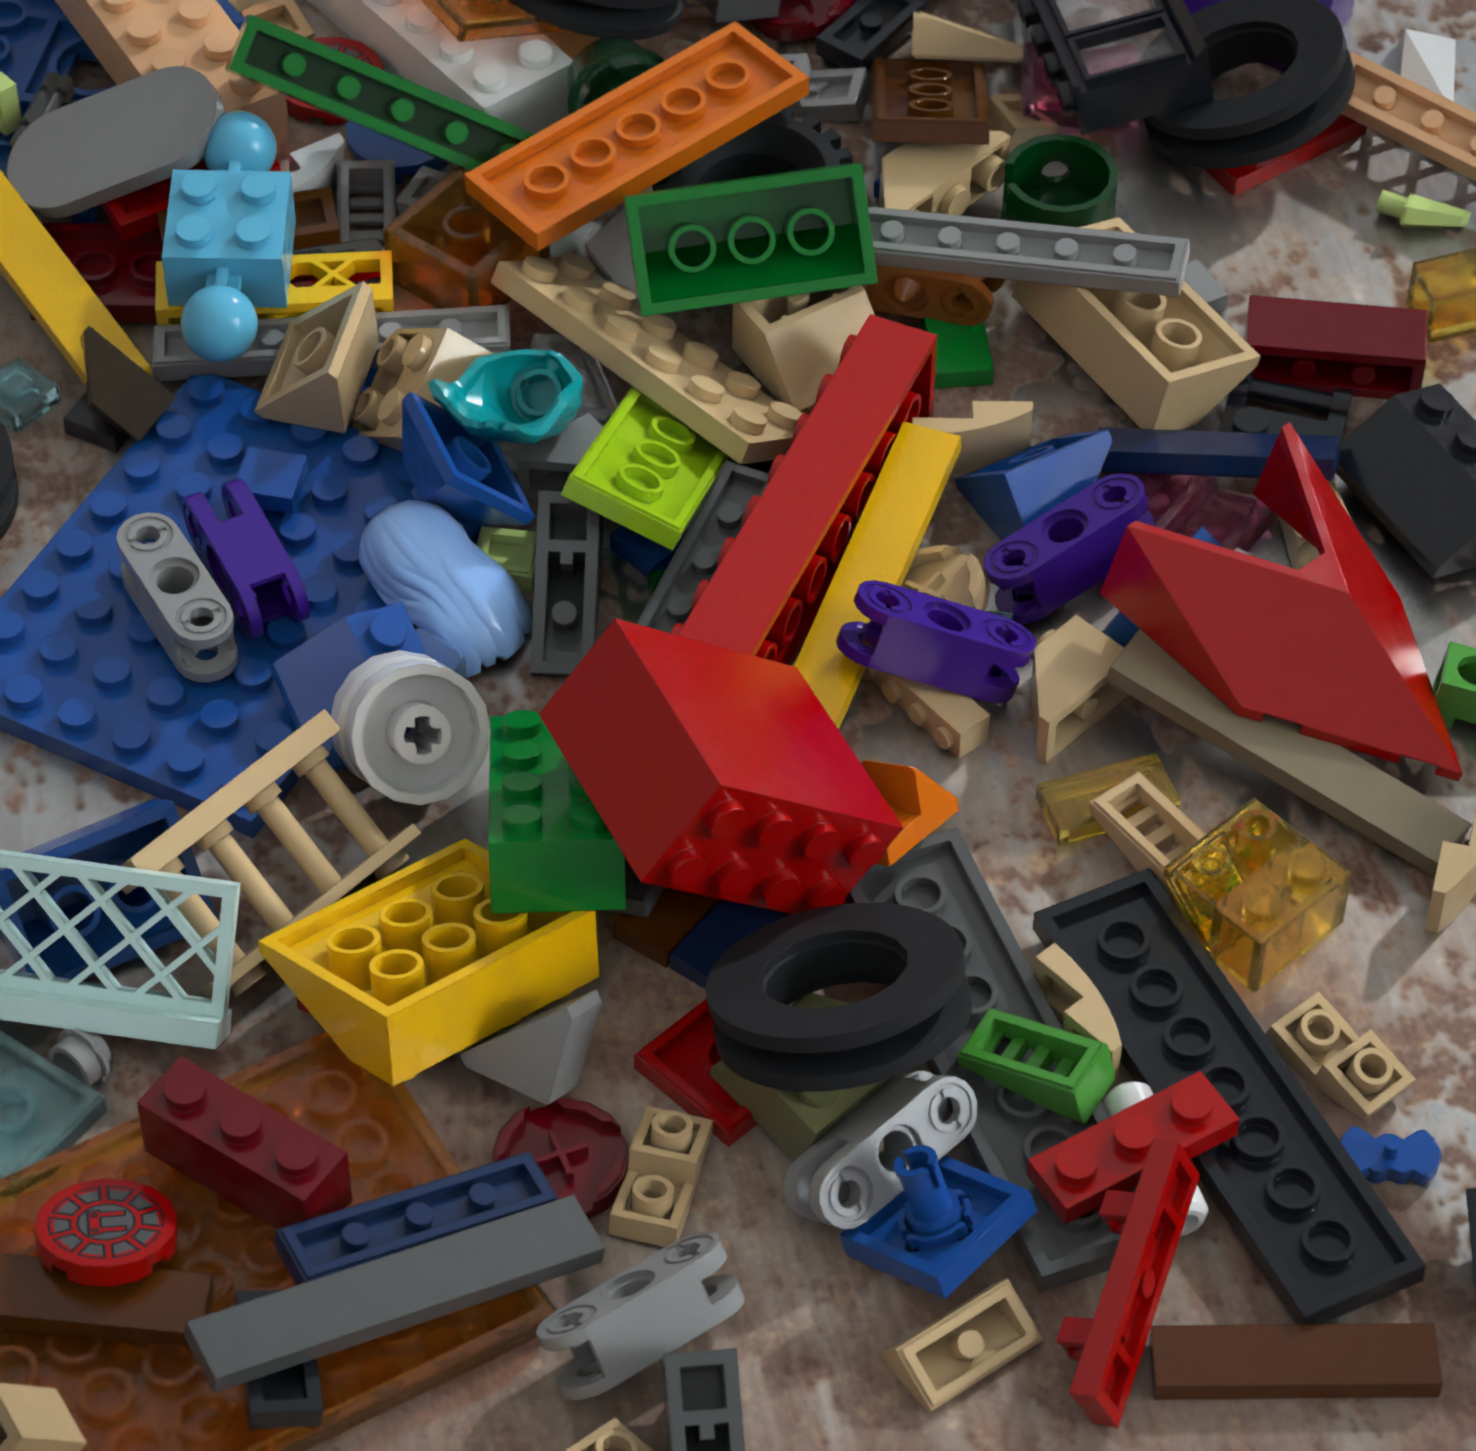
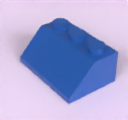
M155 798L22 853L121 866L178 822L180 818L173 800ZM190 846L177 856L185 866L181 873L183 875L202 877ZM0 867V907L5 911L28 893L29 890L12 869ZM31 872L39 883L51 875ZM60 876L45 888L46 892L69 920L95 901L80 880L75 877ZM97 881L105 892L117 884ZM138 886L127 895L121 889L111 897V900L135 930L161 910L147 890L141 886ZM199 895L218 919L210 896ZM34 897L9 916V919L33 949L59 929ZM100 906L74 926L99 958L125 938ZM167 916L140 935L152 951L184 938ZM0 929V938L14 963L18 962L23 958L22 955ZM64 935L38 954L56 977L73 979L88 967V964ZM129 944L104 964L110 969L137 958L139 955ZM28 963L19 969L20 972L36 974ZM93 972L87 978L94 976L96 974Z

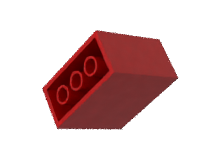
M614 618L539 713L546 728L642 883L796 914L811 909L843 904L849 892L866 872L882 859L888 846L904 829L798 668Z

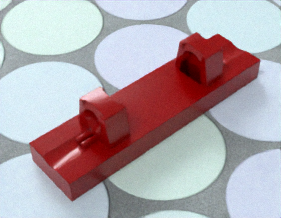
M1153 1138L1135 1192L1113 1190L1105 1192L1099 1216L1109 1226L1111 1233L1119 1234L1121 1237L1094 1318L1065 1316L1056 1342L1066 1351L1069 1359L1079 1361L1069 1393L1076 1403L1084 1408L1085 1415L1093 1424L1119 1427L1200 1177V1173L1177 1141Z

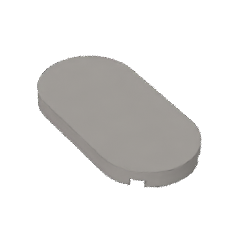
M171 66L147 73L46 113L31 123L19 136L11 150L7 164L8 181L31 210L39 211L43 216L63 218L85 211L172 177L173 170H189L205 157L206 146L213 126L218 118L225 113L223 100L210 81L195 69Z

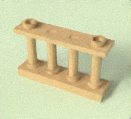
M324 709L121 866L182 874L181 870L185 866L177 856L195 843L202 853L207 849L211 852L232 881L241 882L240 891L272 933L335 903L371 873H373L378 881L390 875L410 858L403 848L419 836L421 832L412 823L390 839H387L325 759L330 753L323 746V743L341 729L326 709ZM289 769H292L298 778L302 775L307 777L367 855L366 858L342 877H340L278 797L282 790L275 780ZM242 806L246 808L250 815L255 812L259 814L320 893L294 915L230 835L234 828L226 818ZM126 885L122 890L127 895L138 886ZM163 890L171 901L183 893ZM198 894L191 895L177 906L178 910L201 939L219 926V920ZM218 936L207 944L215 956ZM235 942L230 990L235 997L247 990L267 973L260 963L265 958L259 952V944L244 954ZM214 979L200 989L206 998H212Z

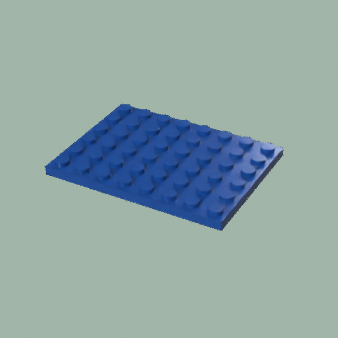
M216 374L191 375L174 394L176 396L174 401L139 443L133 442L1 597L0 731L160 799L173 800L174 805L188 811L195 809L297 730L270 670L272 663L344 616L387 606L363 571L358 559V551L362 533L372 518L390 505L406 500H415L411 493L414 485L402 463V452L381 445L375 439L367 437V435H359L360 430L347 426L344 434L263 419L254 412L262 392ZM248 447L307 455L309 471L294 513L262 509L301 577L309 600L310 618L299 623H295L292 619L290 620L288 615L263 624L264 634L262 636L249 640L234 617L233 632L238 649V661L234 670L223 679L209 683L194 682L185 678L176 669L125 589L121 574L122 560L118 552L116 540L119 527L125 520L137 514L150 512L168 516L177 524L203 563L185 525L181 509L182 497L201 492L208 500L219 521L228 520L223 504L221 486L223 483L237 478ZM462 524L469 539L476 545L481 526H493ZM146 539L140 543L145 544L149 542H156L157 540ZM203 650L197 653L195 657L200 660H209L214 658L217 653L212 650ZM289 769L275 780L282 790L278 794L281 801H283L299 780L292 769ZM244 806L226 818L233 826V830L252 838L257 835L265 824L257 812L250 815Z

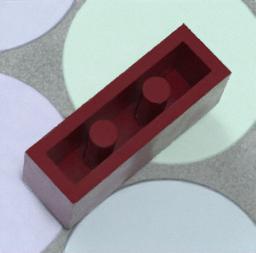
M1249 295L1244 340L1261 356L1258 366L1252 370L1254 372L1253 377L1334 393L1336 387L1353 391V397L1388 400L1393 395L1422 388L1426 365L1428 310Z
M182 1056L171 1065L137 1102L145 1152L275 1229L344 1209L352 1202L348 1154L346 1151Z

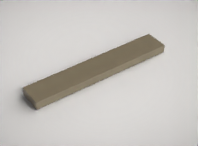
M1140 628L1109 668L1106 681L1434 878L1436 876L1442 841L1461 844L1472 826L1470 822L1341 745L1299 734L1300 724L1264 714L1261 722L1237 715Z

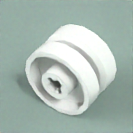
M397 650L372 656L349 673L335 694L331 717L341 729L332 736L334 748L348 770L393 801L425 805L448 799L472 781L486 759L491 735L486 704L470 681L424 654ZM406 727H412V730L405 734Z

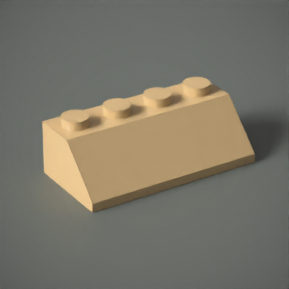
M1120 217L1080 227L1135 233ZM1016 280L1012 297L1141 429L1180 430L1197 425L1258 366L1261 357L1184 280L1180 297Z

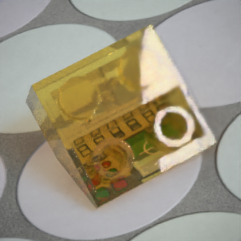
M1253 798L1164 866L1163 876L1188 923L1214 961L1255 993L1344 921L1352 872L1256 798Z

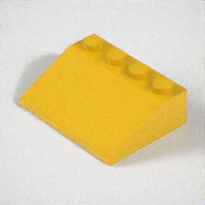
M466 838L258 940L261 955L348 1059L391 1086L414 1078L425 1069L454 1054L467 1050L474 1043L506 1026L516 1024L523 1017L557 999L567 997L572 991L600 977L595 910L491 914L489 851Z

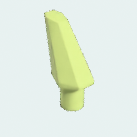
M1383 190L1380 194L1376 207L1377 212L1400 219L1399 224L1406 229L1465 227L1471 216V212L1412 193H1410L1409 197H1405L1387 190Z

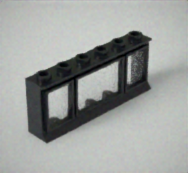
M1012 0V2L1017 1L1024 29H1030L1036 56L1043 59L1049 85L1051 87L1056 86V93L1063 115L1073 114L1082 135L1214 99L1206 44L1183 0Z

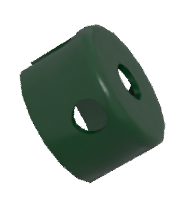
M1051 134L1038 136L1018 145L1006 158L1000 220L1082 227L1113 219L1115 217L1119 175L1113 157L1099 144L1073 135ZM1053 161L1061 162L1068 168L1067 172L1060 176H1046L1041 171L1045 165Z

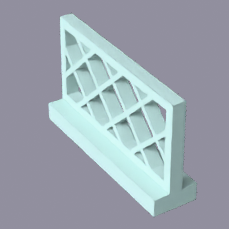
M0 850V867L12 869L29 890L28 893L5 911L0 907V929L23 957L9 969H0V1020L71 1030L79 1029L85 1032L214 1050L230 1035L233 1009L228 1008L241 882ZM31 872L51 875L39 883ZM60 876L78 878L95 899L93 903L71 920L66 917L45 890L47 886ZM97 881L117 884L105 892ZM126 885L144 887L161 908L158 913L136 930L111 900V897ZM163 890L183 893L171 901ZM193 894L221 897L219 926L201 939L178 910L177 906ZM33 897L59 928L34 949L9 919V916ZM99 906L125 937L100 958L74 927ZM165 916L170 919L191 946L166 967L140 936ZM62 935L68 939L88 964V967L73 979L56 977L38 955ZM218 936L215 956L207 944ZM129 944H131L154 973V976L139 988L121 986L104 964ZM197 953L214 975L212 998L187 995L170 973ZM28 963L36 974L17 971ZM94 972L102 983L83 980ZM160 981L168 992L149 989Z

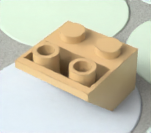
M861 285L732 304V349L778 402L789 404L797 408L802 414L810 415L816 405V396L823 377L827 373L834 375L839 366L841 351L846 339L850 334L857 336L868 316L875 314L866 291Z
M450 328L396 329L395 333L384 341L378 352L377 365L379 368L370 388L364 390L357 400L352 413V417L355 420L352 428L360 430L359 435H367V437L375 439L381 445L402 452V399L411 391L441 407L433 399L429 382L433 379L447 383L457 381L475 358L494 353Z

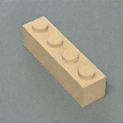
M866 667L862 678L865 680L871 679L881 688L883 695L889 702L899 704L916 726H923L933 735L940 748L950 750L958 759L989 740L990 714L969 696Z

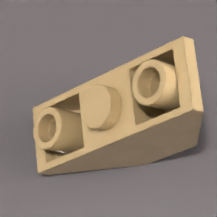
M990 131L989 145L902 143L882 157L879 207L961 216L968 206L986 193L996 191L1004 183L1006 158L1009 156L1011 136L1003 131Z

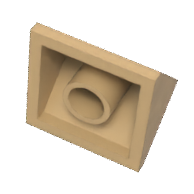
M362 281L290 321L255 408V413L263 419L345 434L379 345L372 287Z

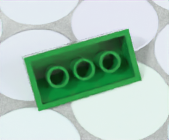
M855 162L622 195L641 317L878 283L862 163Z

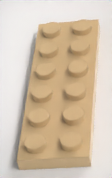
M565 253L562 257L558 258L527 256L524 260L498 262L490 283L739 464L774 460L778 454L786 455L792 445L794 428L799 417L802 415L797 408L773 400L760 390L761 384L755 378L742 372L733 371L718 360L719 354L713 348L700 342L691 341L676 330L677 324L663 314L641 317L639 303L635 301V293L625 286L608 282L594 272L595 265L588 259L576 254Z

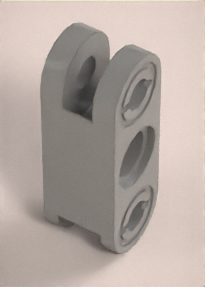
M146 512L125 520L118 529L116 540L118 552L122 560L121 574L126 591L176 669L185 678L203 683L223 679L234 670L238 661V649L233 632L234 616L230 604L177 524L170 517L160 513ZM146 539L157 540L156 542H149L145 544L140 543ZM203 650H212L217 653L214 658L209 660H200L195 657L197 653Z
M912 1069L895 1076L793 1162L784 1180V1196L788 1207L796 1216L817 1223L822 1222L840 1229H854L864 1224L903 1191L900 1179L894 1171L893 1163L896 1157H900L904 1160L907 1170H909L906 1159L902 1154L905 1149L920 1145L929 1146L936 1151L937 1157L940 1160L969 1134L977 1118V1099L973 1089L966 1081L955 1076H936L920 1069ZM947 1098H949L953 1105V1112L951 1117L943 1122L947 1112ZM884 1139V1148L881 1156L878 1158V1148L881 1140Z
M700 1232L682 1237L552 1313L537 1327L536 1335L543 1349L548 1351L570 1349L574 1358V1362L565 1366L557 1380L559 1389L565 1399L573 1401L584 1400L612 1389L660 1360L664 1354L675 1351L728 1319L742 1307L745 1297L737 1278L728 1274L710 1276L720 1269L727 1259V1253L720 1236L714 1232Z

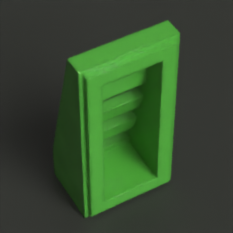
M989 1008L957 1054L959 1065L1061 1116L1081 1123H1086L1115 1079V1071L1106 1043L993 1008ZM1004 1037L1011 1040L1001 1056L993 1054ZM1029 1049L1034 1051L1026 1063H1021ZM1054 1061L1059 1063L1053 1072L1048 1071Z

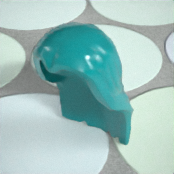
M521 349L477 357L469 364L457 381L447 383L433 379L429 382V388L433 399L441 405L443 410L475 438L490 442H511L528 445L550 439L568 428L569 423L575 418L577 410L582 406L583 381L578 370L560 353L553 350Z

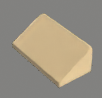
M1007 1278L978 1291L884 1350L880 1355L887 1367L927 1412H931L1043 1341V1338Z

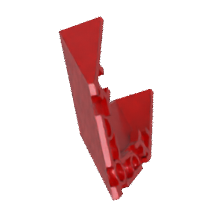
M1290 422L1281 428L1253 494L1318 550L1319 556L1297 570L1139 521H1134L1126 527L1100 594L1234 713L1261 722L1264 714L1300 724L1299 734L1341 745L1342 747L1395 763L1399 762L1401 756L1435 765V775L1459 782L1463 773L1401 598Z

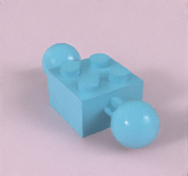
M230 111L222 114L216 121L206 146L205 157L203 158L209 170L172 171L162 251L168 306H184L180 319L183 339L196 355L212 362L234 360L251 347L258 329V318L254 307L287 308L296 225L291 172L270 171L277 153L275 136L272 129L262 118L247 111Z

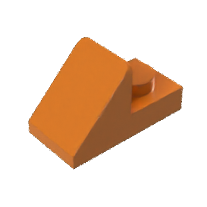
M863 760L861 762V765L904 828L888 846L884 856L876 865L890 867L959 811L958 798L920 770L911 766Z

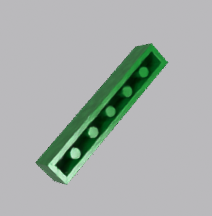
M252 14L245 17L224 69L468 172L534 135L530 131Z

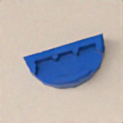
M347 122L345 126L347 148L354 157V160H394L395 182H403V175L416 174L422 165L440 171L449 164L351 122Z

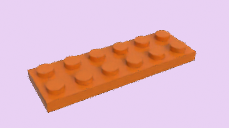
M734 21L464 174L465 189L471 197L539 252L623 203L622 195L644 191L809 95V76Z

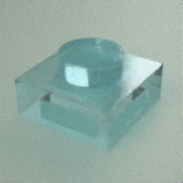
M16 357L0 369V421L16 433L25 429L61 402L59 384L20 358Z

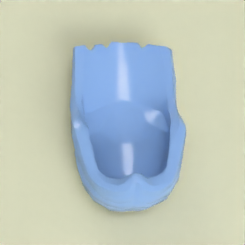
M406 500L386 507L372 518L365 527L361 536L358 559L378 595L387 606L403 602L413 624L422 627L460 650L466 659L467 678L480 673L481 665L487 668L495 664L496 658L506 661L524 644V636L528 635L532 630L533 612L530 604L511 574L469 539L463 525L454 519L449 512L430 502Z

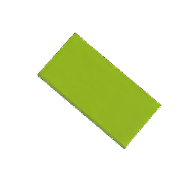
M632 386L569 475L561 495L673 551L701 507L725 461H730L731 457Z

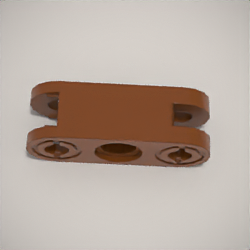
M876 265L878 283L861 286L865 289L874 311L922 319L928 317L952 324L975 326L984 323L990 316L994 304L992 293L998 291L1003 286L1005 279Z

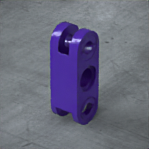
M1118 473L1107 475L1093 482L989 549L984 557V570L990 582L999 587L995 594V604L1000 616L1016 621L1019 624L1035 622L1104 580L1126 527L1134 521L1155 526L1153 516L1147 510L1148 497L1142 481L1131 474ZM1120 499H1121V500H1124V501H1122L1121 503H1120L1119 501L1113 502V501H1115V500H1120ZM1021 594L1023 596L1028 594L1035 595L1032 600L1027 602H1017L1018 596Z
M242 478L223 483L221 486L223 504L228 516V520L222 522L219 521L203 493L197 492L182 497V514L193 545L211 577L230 604L233 616L242 632L249 640L262 636L264 634L263 624L288 615L290 620L292 619L295 623H299L310 618L309 600L301 577L254 495Z
M877 580L861 583L854 597L856 608L870 619L869 623L861 621L847 622L841 626L836 639L838 649L855 663L991 703H1006L1012 699L1020 680L1015 668L1028 664L1036 646L1034 636L1016 621ZM863 641H867V642H868V645H870V646H867V645H865V644L862 643V642H863Z

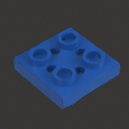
M913 1146L902 1152L909 1170H907L904 1160L900 1157H896L893 1163L894 1171L900 1179L903 1191L867 1222L854 1229H845L839 1234L847 1256L946 1299L1038 1211L1030 1190L945 1155L939 1160L936 1151L929 1146Z

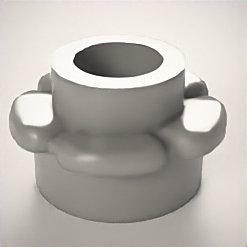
M63 1029L58 1034V1043L49 1050L48 1058L52 1069L61 1081L71 1089L82 1092L95 1082L99 1085L106 1082V1076L110 1073L109 1061L111 1060V1052L106 1042L97 1033L85 1032L79 1029Z

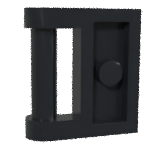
M1251 371L1229 393L1218 432L1279 434L1281 428L1290 422L1298 435L1341 436V443L1350 413L1353 391L1335 387L1334 393L1255 378L1253 377L1254 372ZM1248 401L1328 416V419L1323 421L1247 406Z

